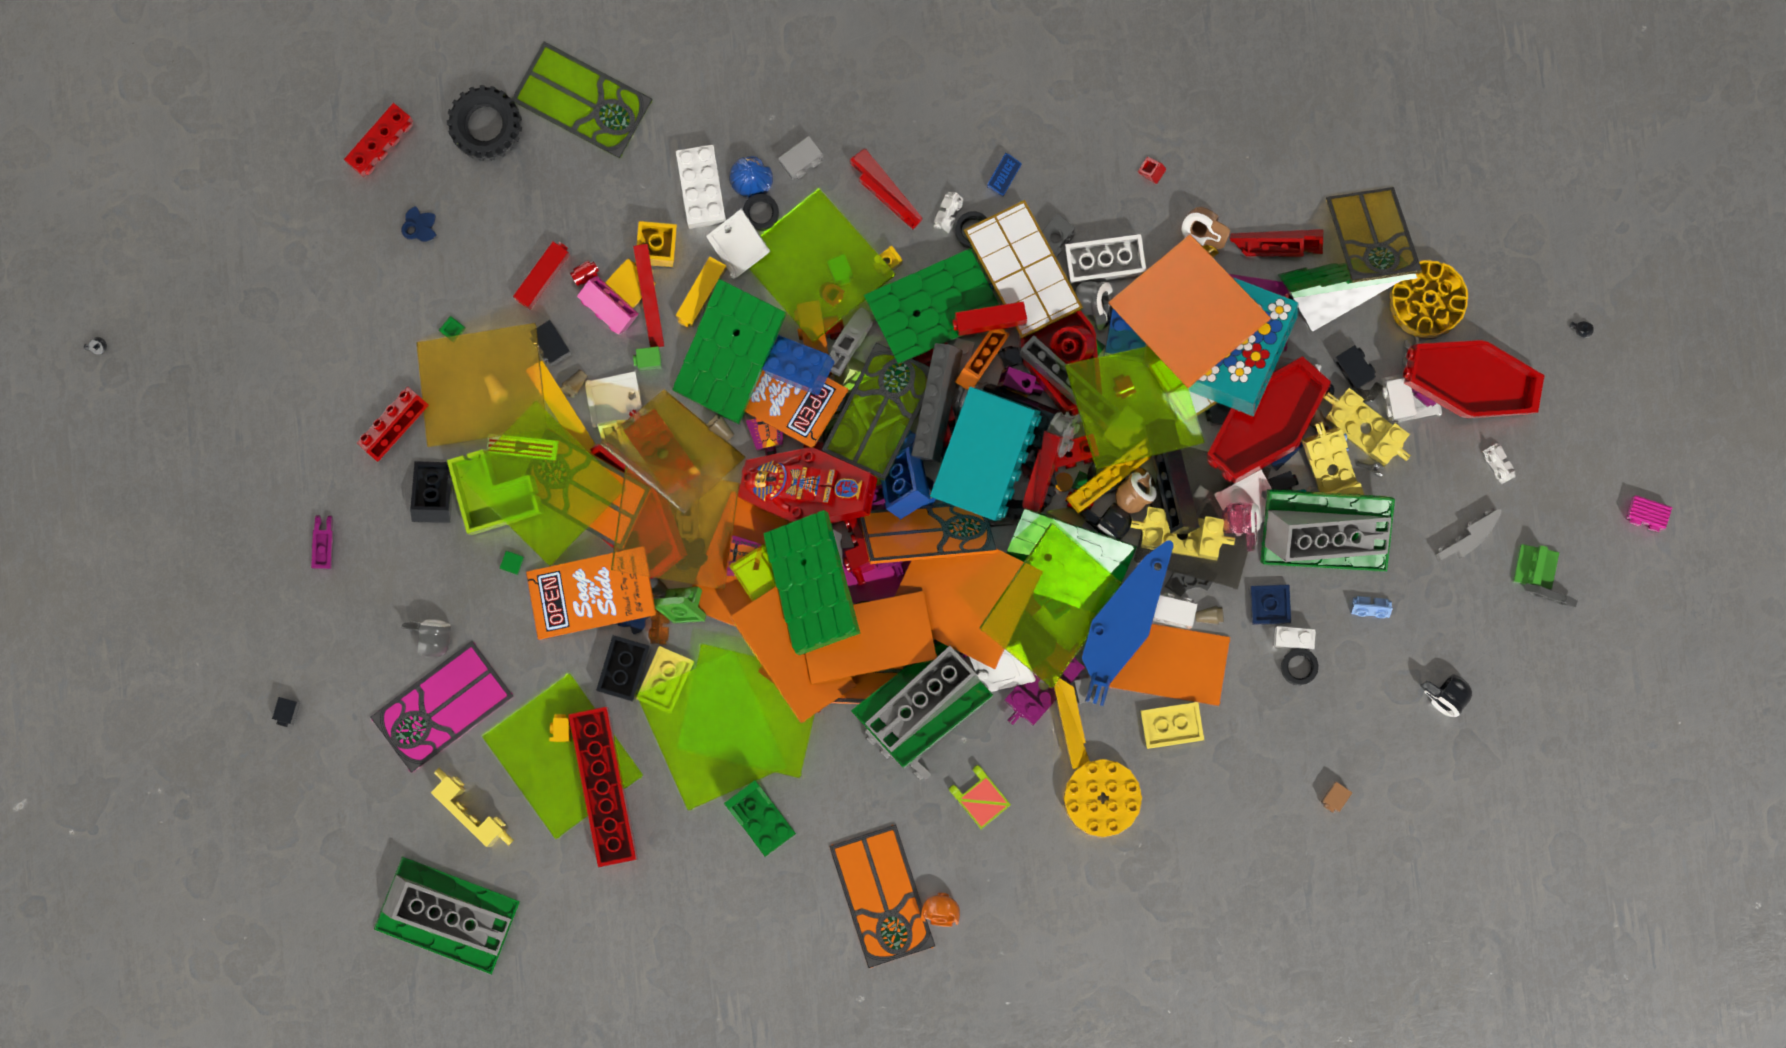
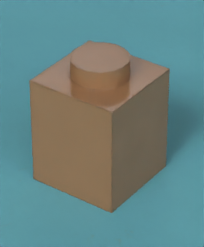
M1334 782L1321 801L1325 804L1323 807L1332 813L1334 811L1340 812L1352 792L1338 782Z

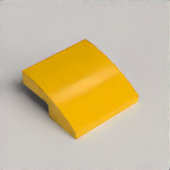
M628 258L605 283L634 309L642 300L637 265Z

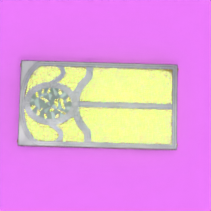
M546 42L542 43L512 97L513 102L619 159L622 157L653 101L652 98Z
M876 342L821 451L885 481L922 407L930 367L912 358L898 364L891 349Z

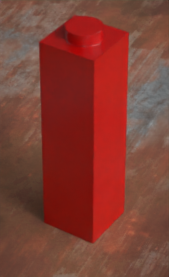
M553 241L513 295V298L531 310L569 258L568 247L561 242L556 244Z
M1024 301L955 313V319H952L954 331L957 330L958 336L1026 325L1027 315Z

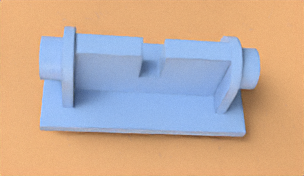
M1353 597L1352 605L1354 606L1351 614L1360 617L1376 616L1381 619L1390 618L1393 609L1392 601L1374 598V604H1370L1371 597Z

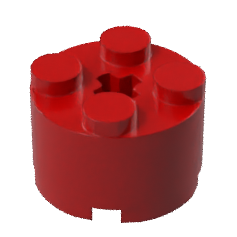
M1082 326L1064 327L1053 335L1050 345L1051 351L1066 365L1081 364L1092 356L1095 348V337Z

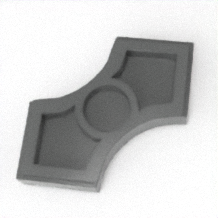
M1202 564L1195 571L1188 573L1175 570L1164 587L1180 597L1192 588H1201L1208 591L1218 574Z
M1526 583L1524 588L1526 592L1560 605L1576 607L1578 600L1568 595L1551 591L1542 586Z

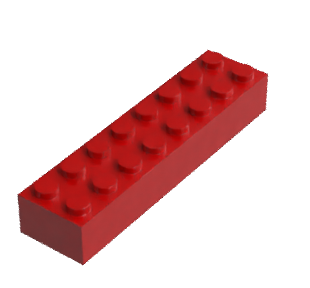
M602 707L568 714L598 867L638 860L609 708Z

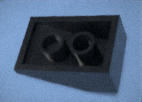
M414 461L410 506L412 522L450 523L452 478L448 463Z

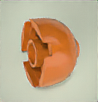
M938 893V895L932 896L925 901L921 912V919L924 922L928 919L931 920L932 925L952 927L953 923L959 924L960 908L957 902L949 897V894Z

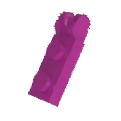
M316 515L312 540L311 568L332 569L333 517L328 516L326 519V530H320L322 519L320 515Z

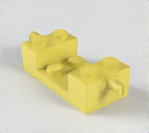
M1350 388L1338 399L1329 392L1326 394L1324 399L1332 404L1331 411L1325 417V421L1329 426L1342 429L1343 433L1347 434V440L1384 467L1396 455H1399L1405 461L1409 459L1411 454L1402 449L1404 442L1410 435L1396 423L1392 425L1366 405L1363 402L1364 399ZM1363 423L1370 426L1371 430L1367 434L1362 433L1360 430V426Z
M1323 422L1316 423L1315 426L1318 434L1303 439L1302 444L1319 492L1364 495L1361 483L1356 480L1346 450L1348 445L1342 429L1335 427L1325 431ZM1335 464L1337 467L1336 473L1328 474V467Z
M1148 507L1147 515L1143 522L1132 520L1131 528L1142 529L1141 548L1151 550L1170 540L1173 542L1172 553L1217 561L1222 543L1234 546L1235 537L1224 536V519L1206 516L1205 519L1198 518L1200 528L1188 533V537L1185 540H1180L1177 534L1170 533L1165 509Z
M440 767L434 772L441 782L431 794L486 847H492L499 838L508 846L514 841L506 833L507 830L504 828L506 824L499 817L489 816L481 824V821L475 815H469L466 812L467 808L464 804L456 801L466 791L463 788L465 784L457 776L451 777L446 775Z

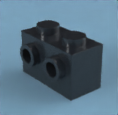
M550 320L531 331L533 337L530 339L536 348L540 346L543 353L540 355L546 364L550 362L553 367L572 355Z
M1356 345L1334 359V362L1354 392L1376 377L1374 367L1370 363L1367 364L1364 359V352L1360 347L1357 348Z

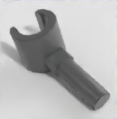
M1357 462V466L1372 470L1377 476H1383L1382 473L1377 471L1378 468L1385 469L1381 463L1376 462L1372 465Z

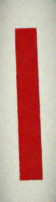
M648 244L636 245L633 247L650 348L664 347Z

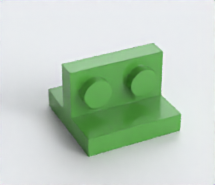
M1521 544L1513 582L1524 585L1526 583L1538 585L1552 590L1559 552L1548 550L1546 546L1533 547Z
M699 587L667 589L665 598L654 599L655 608L672 623L705 621L706 613L698 608L702 589Z

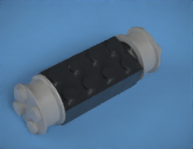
M978 382L976 384V388L1041 411L1039 415L1042 418L1039 426L1034 428L1033 434H1035V438L1031 446L1042 449L1044 431L1063 436L1058 457H1063L1067 451H1071L1074 444L1072 439L1080 427V423H1077V418L1073 417L1070 419L1062 416V412L992 383L985 382L982 384ZM959 386L958 399L954 401L952 406L956 416H959L968 392L962 386Z

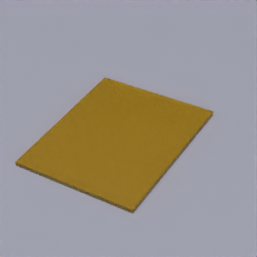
M536 323L417 342L422 399L429 404L424 410L427 447L547 429Z
M665 389L600 443L682 513L690 509L746 458L729 442L708 430L709 427L706 423Z
M626 462L611 570L725 589L739 483Z

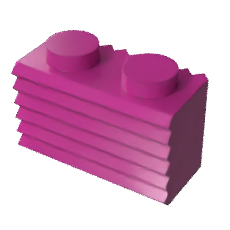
M1635 495L1631 499L1626 519L1630 520V524L1636 526L1644 524L1649 526V530L1659 532L1666 529L1672 507Z

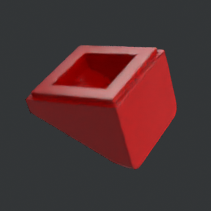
M1147 156L1137 172L1157 184L1165 173L1166 167L1161 162Z

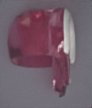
M1252 502L1230 503L1222 512L1224 533H1246L1247 551H1254L1255 545L1258 543L1257 532L1261 526L1260 509L1256 503Z

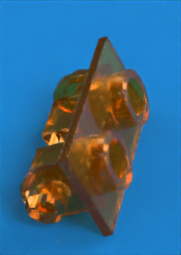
M655 608L656 615L650 616V620H652L648 633L650 644H657L659 641V644L666 645L669 637V627H662L663 623L669 624L670 620Z

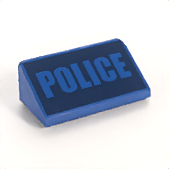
M1005 153L988 182L987 188L1004 196L1022 163L1008 153Z

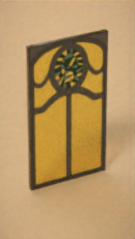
M1394 187L1326 197L1352 283L1422 273Z

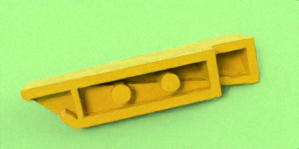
M1051 674L1072 769H1075L1090 762L1084 747L1086 742L1074 687L1055 674Z

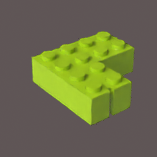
M482 449L469 453L467 456L462 455L447 460L467 534L475 535L545 513L541 497L536 496L539 490L535 477L527 475L498 484L489 451Z

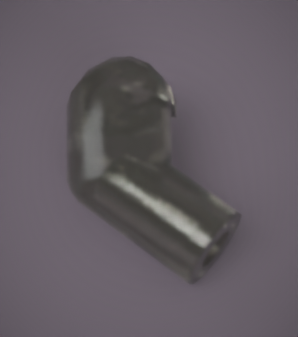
M1375 382L1370 390L1358 389L1356 393L1364 399L1363 402L1373 401L1381 392L1383 386Z

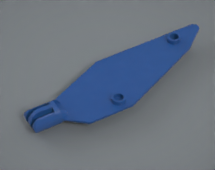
M1165 541L1147 554L1092 620L1082 655V660L1091 677L1085 699L1086 702H1089L1095 684L1097 687L1092 703L1097 704L1101 687H1104L1100 706H1104L1110 683L1149 636L1173 550L1172 541ZM1155 563L1161 564L1160 570H1155Z

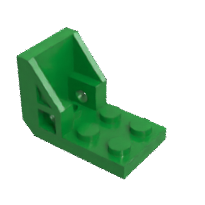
M756 780L724 803L764 857L796 834Z

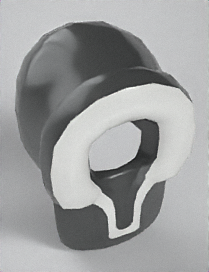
M1083 281L1074 290L1083 307L1080 310L1084 315H1093L1096 320L1097 329L1103 330L1110 322L1111 306L1108 302L1114 298L1112 287L1107 282Z
M424 620L423 622L409 621L402 624V629L419 631V655L438 658L448 651L451 625L448 622Z

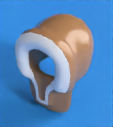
M1205 207L1192 209L1186 215L1182 224V234L1185 238L1191 235L1200 245H1209L1218 249L1224 248L1230 234V229L1218 222L1219 216L1215 212Z
M1138 467L1130 474L1128 479L1119 485L1115 494L1116 504L1128 513L1140 512L1147 504H1151L1157 495L1152 475L1145 469ZM1137 482L1144 485L1146 488L1145 493L1139 488Z

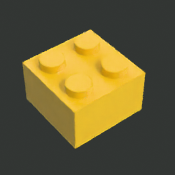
M638 222L637 245L648 244L652 266L673 267L677 224Z

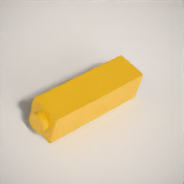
M709 256L676 314L679 324L687 328L688 326H695L710 300L718 280L722 279L727 270L725 264Z

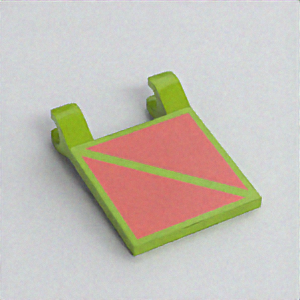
M976 765L972 769L980 779L976 784L963 794L955 785L950 786L949 791L979 828L982 829L1011 804L982 768Z

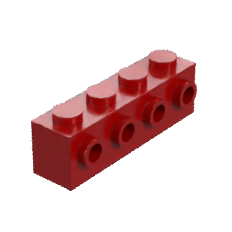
M393 102L344 158V161L363 178L366 175H370L375 169V164L387 156L389 148L397 145L400 141L399 137L403 132L406 133L411 129L413 125L412 118Z
M407 386L405 390L400 392L396 400L386 408L385 412L373 422L368 431L362 434L357 444L378 462L424 412L429 404Z
M1093 434L1072 439L1074 444L1071 451H1067L1063 457H1058L1054 468L1056 473L1059 472V468L1072 469L1077 467V463L1084 462V465L1093 463L1095 458H1098L1099 455ZM1021 465L1024 478L1029 477L1030 480L1033 470L1028 466Z

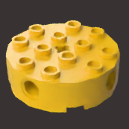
M1422 260L1419 262L1422 270L1414 271L1417 276L1416 279L1403 280L1393 285L1389 294L1390 311L1395 322L1406 333L1418 338H1437L1449 333L1463 319L1468 306V289L1462 276L1452 266L1438 261ZM1429 297L1432 298V301H1431V302H1426V300H1425L1426 298H1429Z
M1101 759L1087 762L1074 771L1066 783L1063 800L1066 814L1077 828L1088 835L1107 837L1120 834L1132 825L1140 813L1142 795L1139 782L1128 768L1118 762ZM1101 793L1108 797L1104 804H1101V800H1098Z

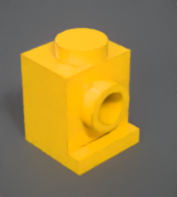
M891 245L873 259L874 264L872 266L878 274L882 273L885 277L901 266L903 260ZM888 258L890 263L884 264L883 259Z
M554 714L553 722H550V734H553V737H549L550 742H571L570 720L566 718V714Z

